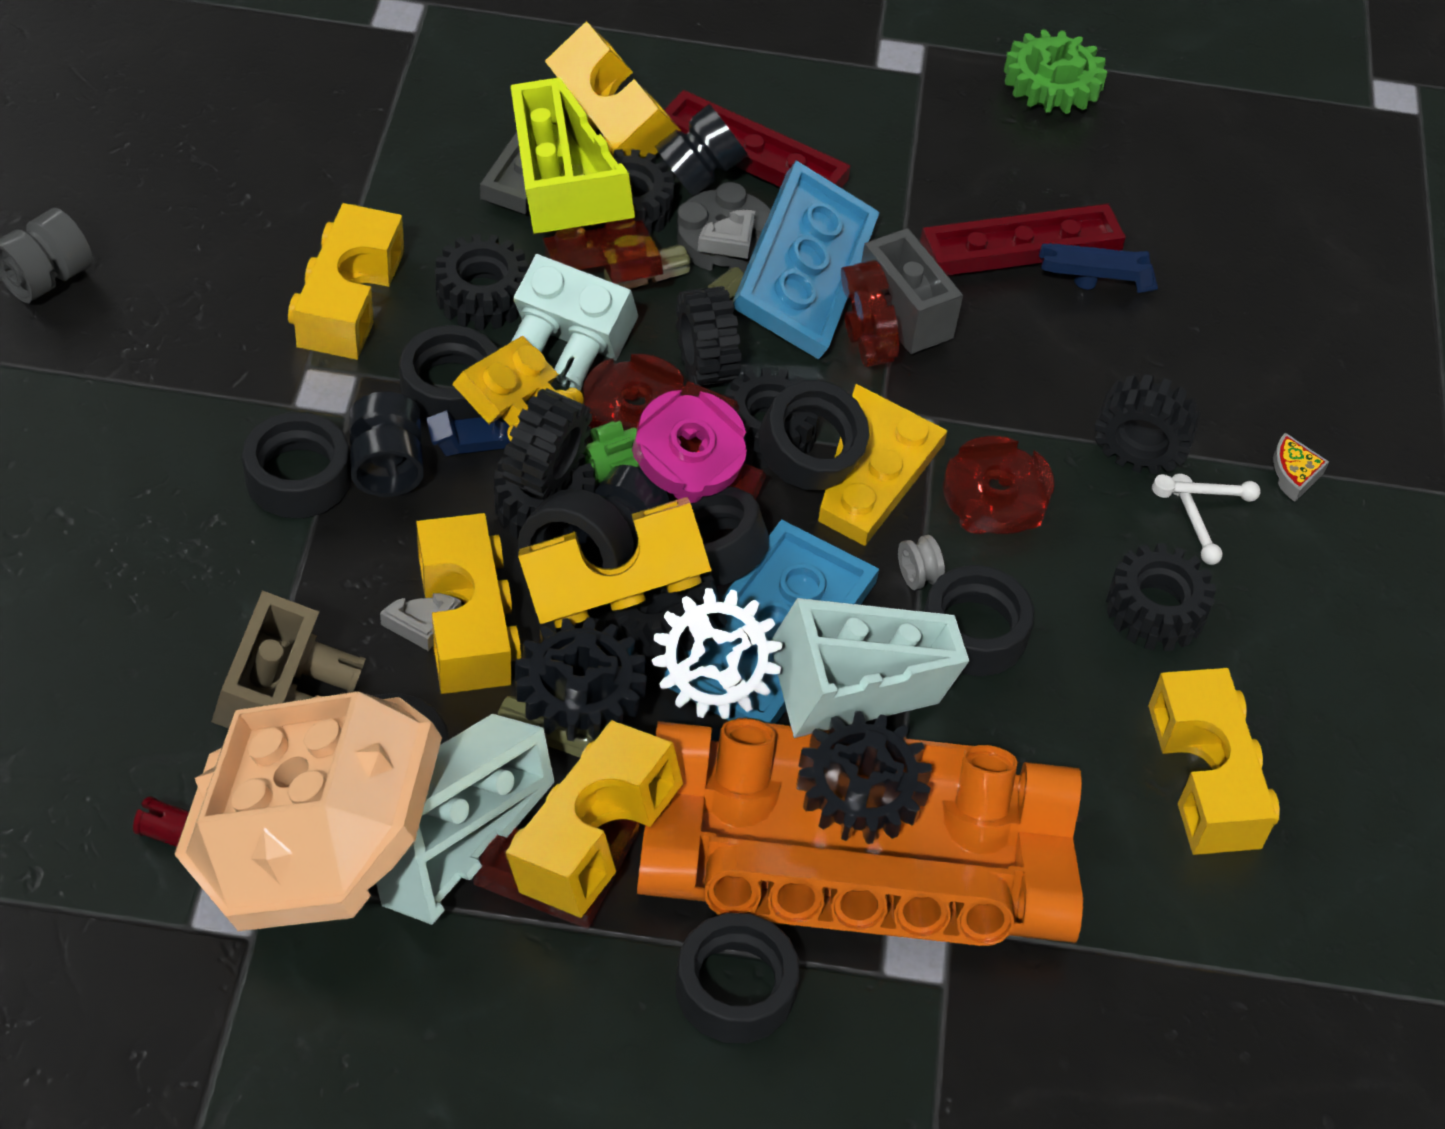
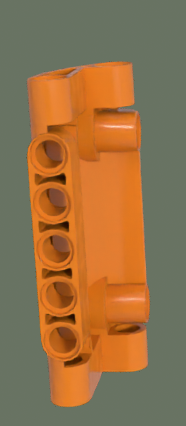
M738 718L724 723L720 731L719 741L711 740L712 727L657 722L656 736L673 742L683 785L652 826L645 825L637 894L704 901L718 915L725 913H748L772 923L977 946L995 945L1005 940L1009 935L1072 943L1077 942L1082 922L1083 895L1073 836L1081 798L1080 768L1024 762L1020 775H1017L1018 762L1015 756L1000 747L991 745L968 746L906 739L905 743L907 745L923 743L925 749L920 762L931 764L932 766L929 782L926 784L931 787L926 805L919 806V815L913 826L901 821L898 837L892 839L883 829H877L873 844H867L861 830H854L847 841L842 840V826L834 822L824 830L819 827L821 809L807 812L804 810L803 803L807 791L798 790L796 783L799 770L802 769L798 766L803 747L810 748L809 744L812 734L794 738L792 728L789 725L764 723L750 718ZM859 775L861 778L869 779L865 775Z

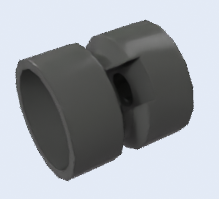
M51 208L26 224V232L15 229L0 238V279L15 297L25 303H30L52 290L56 286L55 278L67 281L92 265L93 256L84 234L71 217L59 208Z

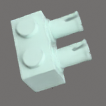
M536 254L513 297L522 321L512 341L523 335L540 352H542L550 335L567 341L554 368L559 374L554 381L563 387H566L568 381H571L569 388L574 387L580 391L597 354L617 361L638 319L632 291Z

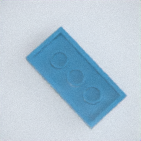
M796 160L785 175L732 301L734 309L819 359L829 348L862 261L864 243L869 242L880 212Z
M781 519L769 535V548L761 563L747 575L735 580L722 598L725 602L729 592L735 590L739 591V607L744 609L754 600L761 603L755 618L759 622L774 618L776 625L766 633L768 641H771L797 598L861 605L877 582L879 568ZM728 614L725 615L727 623L725 628L722 629L734 632L746 624ZM742 638L734 642L720 644L716 641L708 640L707 643L709 644L710 651L703 655L704 659L697 662L694 667L697 669L705 664L709 666L718 663L723 670L727 669L729 664L726 657L729 653L733 652L735 646L742 643ZM757 644L745 650L741 669L747 681L753 675L757 665ZM692 649L686 652L688 658L691 655ZM770 653L769 661L774 662L773 655ZM668 669L665 672V677L670 674ZM766 673L763 678L772 689L768 696L759 694L755 690L752 691L750 696L754 708L746 712L738 702L732 703L731 716L727 720L750 718L764 723L776 724L786 711L778 674ZM700 676L691 681L694 686L703 691L714 694L727 693L719 680ZM677 685L669 688L678 694L681 692ZM711 705L710 711L721 716L718 705Z

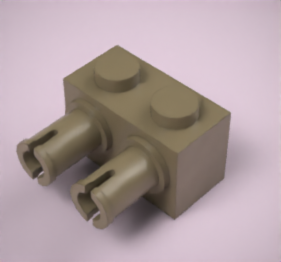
M262 590L221 689L211 722L229 728L235 710L313 698V696L296 690L298 684L293 683L294 678L300 679L302 674L351 693L355 689L366 658L362 656L357 657L315 641L317 635L313 634L312 631L319 611Z

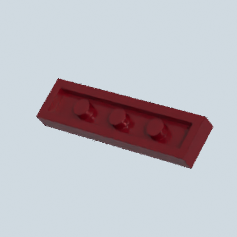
M683 90L665 108V112L681 132L687 134L690 132L689 121L692 120V117L710 104L748 154L735 167L776 186L781 187L787 171L796 160L840 188L849 180L851 165L688 91Z
M1108 203L922 228L920 243L946 275L1043 263L1044 258L1039 257L1042 244H1064L1122 251L1126 237Z

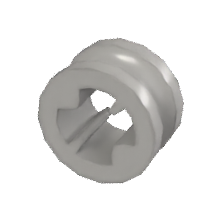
M931 535L921 536L917 544L911 540H905L899 544L898 560L904 580L911 589H922L925 581L934 585L939 576L945 574V565L940 547Z

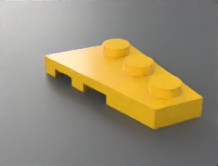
M855 384L852 397L857 400L867 417L869 440L864 455L853 471L840 484L825 489L818 522L866 546L943 447L948 430ZM841 437L839 440L835 458L842 452L843 449Z

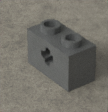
M909 228L864 243L857 287L906 350L913 354L953 339L963 294Z

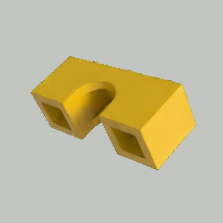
M587 21L545 60L557 76L556 78L560 77L583 108L587 114L588 123L593 130L599 129L603 134V138L608 143V149L613 158L614 150L623 149L624 156H631V149L640 150L641 158H645L648 153L655 155L658 152L655 148L658 143L675 130L681 131L660 104L635 79L623 90L615 94L620 84L633 71L614 48Z
M342 203L334 222H327L321 242L322 249L318 257H311L307 264L305 285L301 294L294 293L288 309V322L295 326L296 345L298 348L358 360L374 323L371 286L362 284L371 283L390 286L404 254L403 219L400 214Z
M688 497L632 514L638 535L637 548L628 562L616 568H601L588 561L582 553L576 532L519 549V561L539 623L543 624L553 621L555 628H561L562 619L568 618L574 625L586 620L589 617L587 610L610 603L612 610H621L645 601L643 592L666 585L668 593H673L702 583L700 574L711 571V567Z
M485 513L416 521L418 559L425 598H433V593H441L453 596L465 603V605L457 609L432 612L433 649L441 694L511 685V662L521 659V648L517 626L506 627L504 615L512 614V602L508 580H498L496 569L503 568V554L499 534L489 536Z
M1229 668L1161 673L1148 707L1162 754H1194L1205 760L1213 769L1191 772L1178 801L1179 811L1192 854L1262 849L1273 826L1278 823L1280 814L1279 801L1275 791L1267 787L1262 772L1263 755L1261 746L1257 739L1251 738L1246 723V701L1243 693L1240 690H1235Z
M611 720L597 739L585 747L580 760L564 780L552 788L546 802L527 826L515 834L510 847L505 852L519 893L582 918L616 873L605 832L598 829V827L618 819L633 820L651 827L683 785L673 742Z

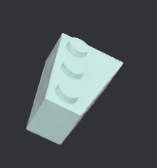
M797 598L772 640L783 642V648L773 652L772 655L774 662L782 667L778 678L794 738L810 735L815 729L828 730L830 720L834 716L840 718L846 726L852 725L855 711H861L865 721L877 719L880 714L890 716L939 704L969 662L955 615Z
M491 714L440 745L415 842L395 867L376 883L383 907L431 925L444 911L440 902L461 878L470 881L482 867L478 858L498 835L507 838L553 785L554 777L544 728Z

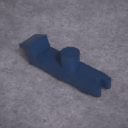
M1042 244L1039 257L1044 258L1041 269L1054 273L1076 275L1074 281L1080 288L1093 289L1097 284L1098 278L1101 277L1135 281L1137 293L1158 289L1148 251L1130 252L1064 244Z
M447 410L426 418L433 445H439L445 456L504 449L506 444L511 443L507 435V430L510 426L502 417L490 425L483 417L453 420Z

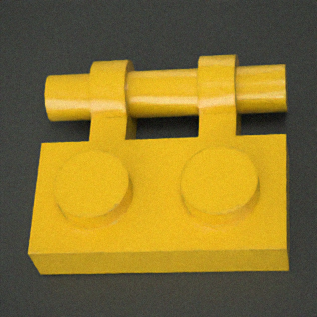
M523 335L462 371L452 384L489 425L502 417L510 426L507 430L510 441L513 438L509 435L513 426L517 427L520 422L518 418L522 409L528 410V405L525 402L529 401L532 396L537 397L539 390H546L547 388L583 404L584 399L582 393L577 388L572 387L564 391L555 390L550 385L559 374L545 360L544 355L536 347L532 346Z

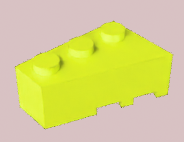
M558 77L510 85L525 191L534 234L635 218L628 171L622 163L618 164L609 152L608 143L601 134L597 135L588 123L587 114L563 80Z

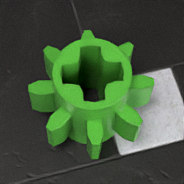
M613 421L591 429L590 434L593 442L587 444L583 454L586 456L585 464L591 463L594 469L593 478L595 477V484L601 483L615 466L624 464L641 469L632 453L636 428L633 427L624 431L621 421Z

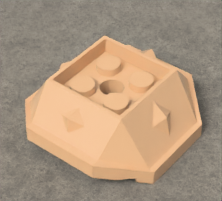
M359 691L325 697L317 695L311 699L235 710L222 748L209 754L203 774L195 777L198 788L175 856L237 931L354 918L371 896L368 889L389 873L415 842L442 736L428 718L400 697L380 699Z

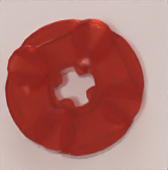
M877 260L842 267L841 281L843 290L847 298L851 297L853 311L845 312L846 329L852 343H859L863 365L870 367L894 362L893 357H898L899 353L898 325L894 305L887 306L881 291L889 288L882 267Z
M631 354L630 362L614 364V358L601 362L589 373L583 387V404L591 409L589 413L592 414V421L588 426L593 429L613 421H621L624 431L633 427L637 429L644 409L658 396L682 390L680 396L690 395L683 385V375L669 362L646 354ZM638 396L646 398L643 405H632L624 400H635Z
M1002 436L979 437L963 444L959 449L958 455L952 458V460L950 458L943 480L944 497L951 510L960 517L959 522L961 526L973 534H983L987 531L1006 534L1037 528L1041 525L1054 490L1053 472L1044 457L1035 450L1033 455L1030 456L1027 452L1017 449L1019 441ZM990 479H998L1001 485L1010 486V488H1007V490L995 489L989 486Z

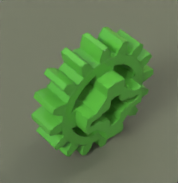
M1041 30L1040 38H1035L1033 35L1026 33L1024 34L1023 43L1014 41L1011 52L1007 53L1004 72L1006 73L1005 84L1014 86V97L1025 95L1029 97L1027 102L1029 107L1040 104L1044 106L1045 112L1050 113L1053 106H1060L1065 114L1070 113L1071 105L1085 110L1088 101L1097 102L1100 91H1103L1107 76V70L1104 69L1106 59L1104 57H1095L1098 49L1095 45L1083 47L1082 37L1078 36L1074 39L1066 37L1065 31H1060L1057 37H1051L1046 30Z

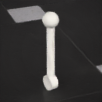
M1162 474L1158 475L1152 484L1153 492L1163 498L1171 496L1173 492L1240 496L1243 500L1252 502L1260 496V487L1253 481H1246L1242 485L1174 481L1170 476Z
M1175 474L1172 477L1174 481L1192 482L1191 478L1185 474ZM1173 492L1174 495L1180 496L1203 547L1201 559L1209 565L1219 563L1222 559V550L1218 545L1212 543L1191 493Z

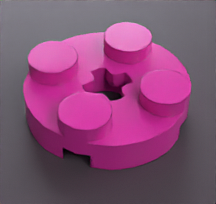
M682 390L670 391L655 398L644 409L637 426L632 453L641 470L655 485L669 493H673L677 499L688 497L690 503H695L701 500L703 496H711L723 491L737 478L747 452L744 442L746 431L743 421L737 412L719 397L701 391L698 397L692 395L680 396ZM682 435L687 440L693 439L695 436L702 441L699 447L700 452H690L680 446L681 441L678 437Z

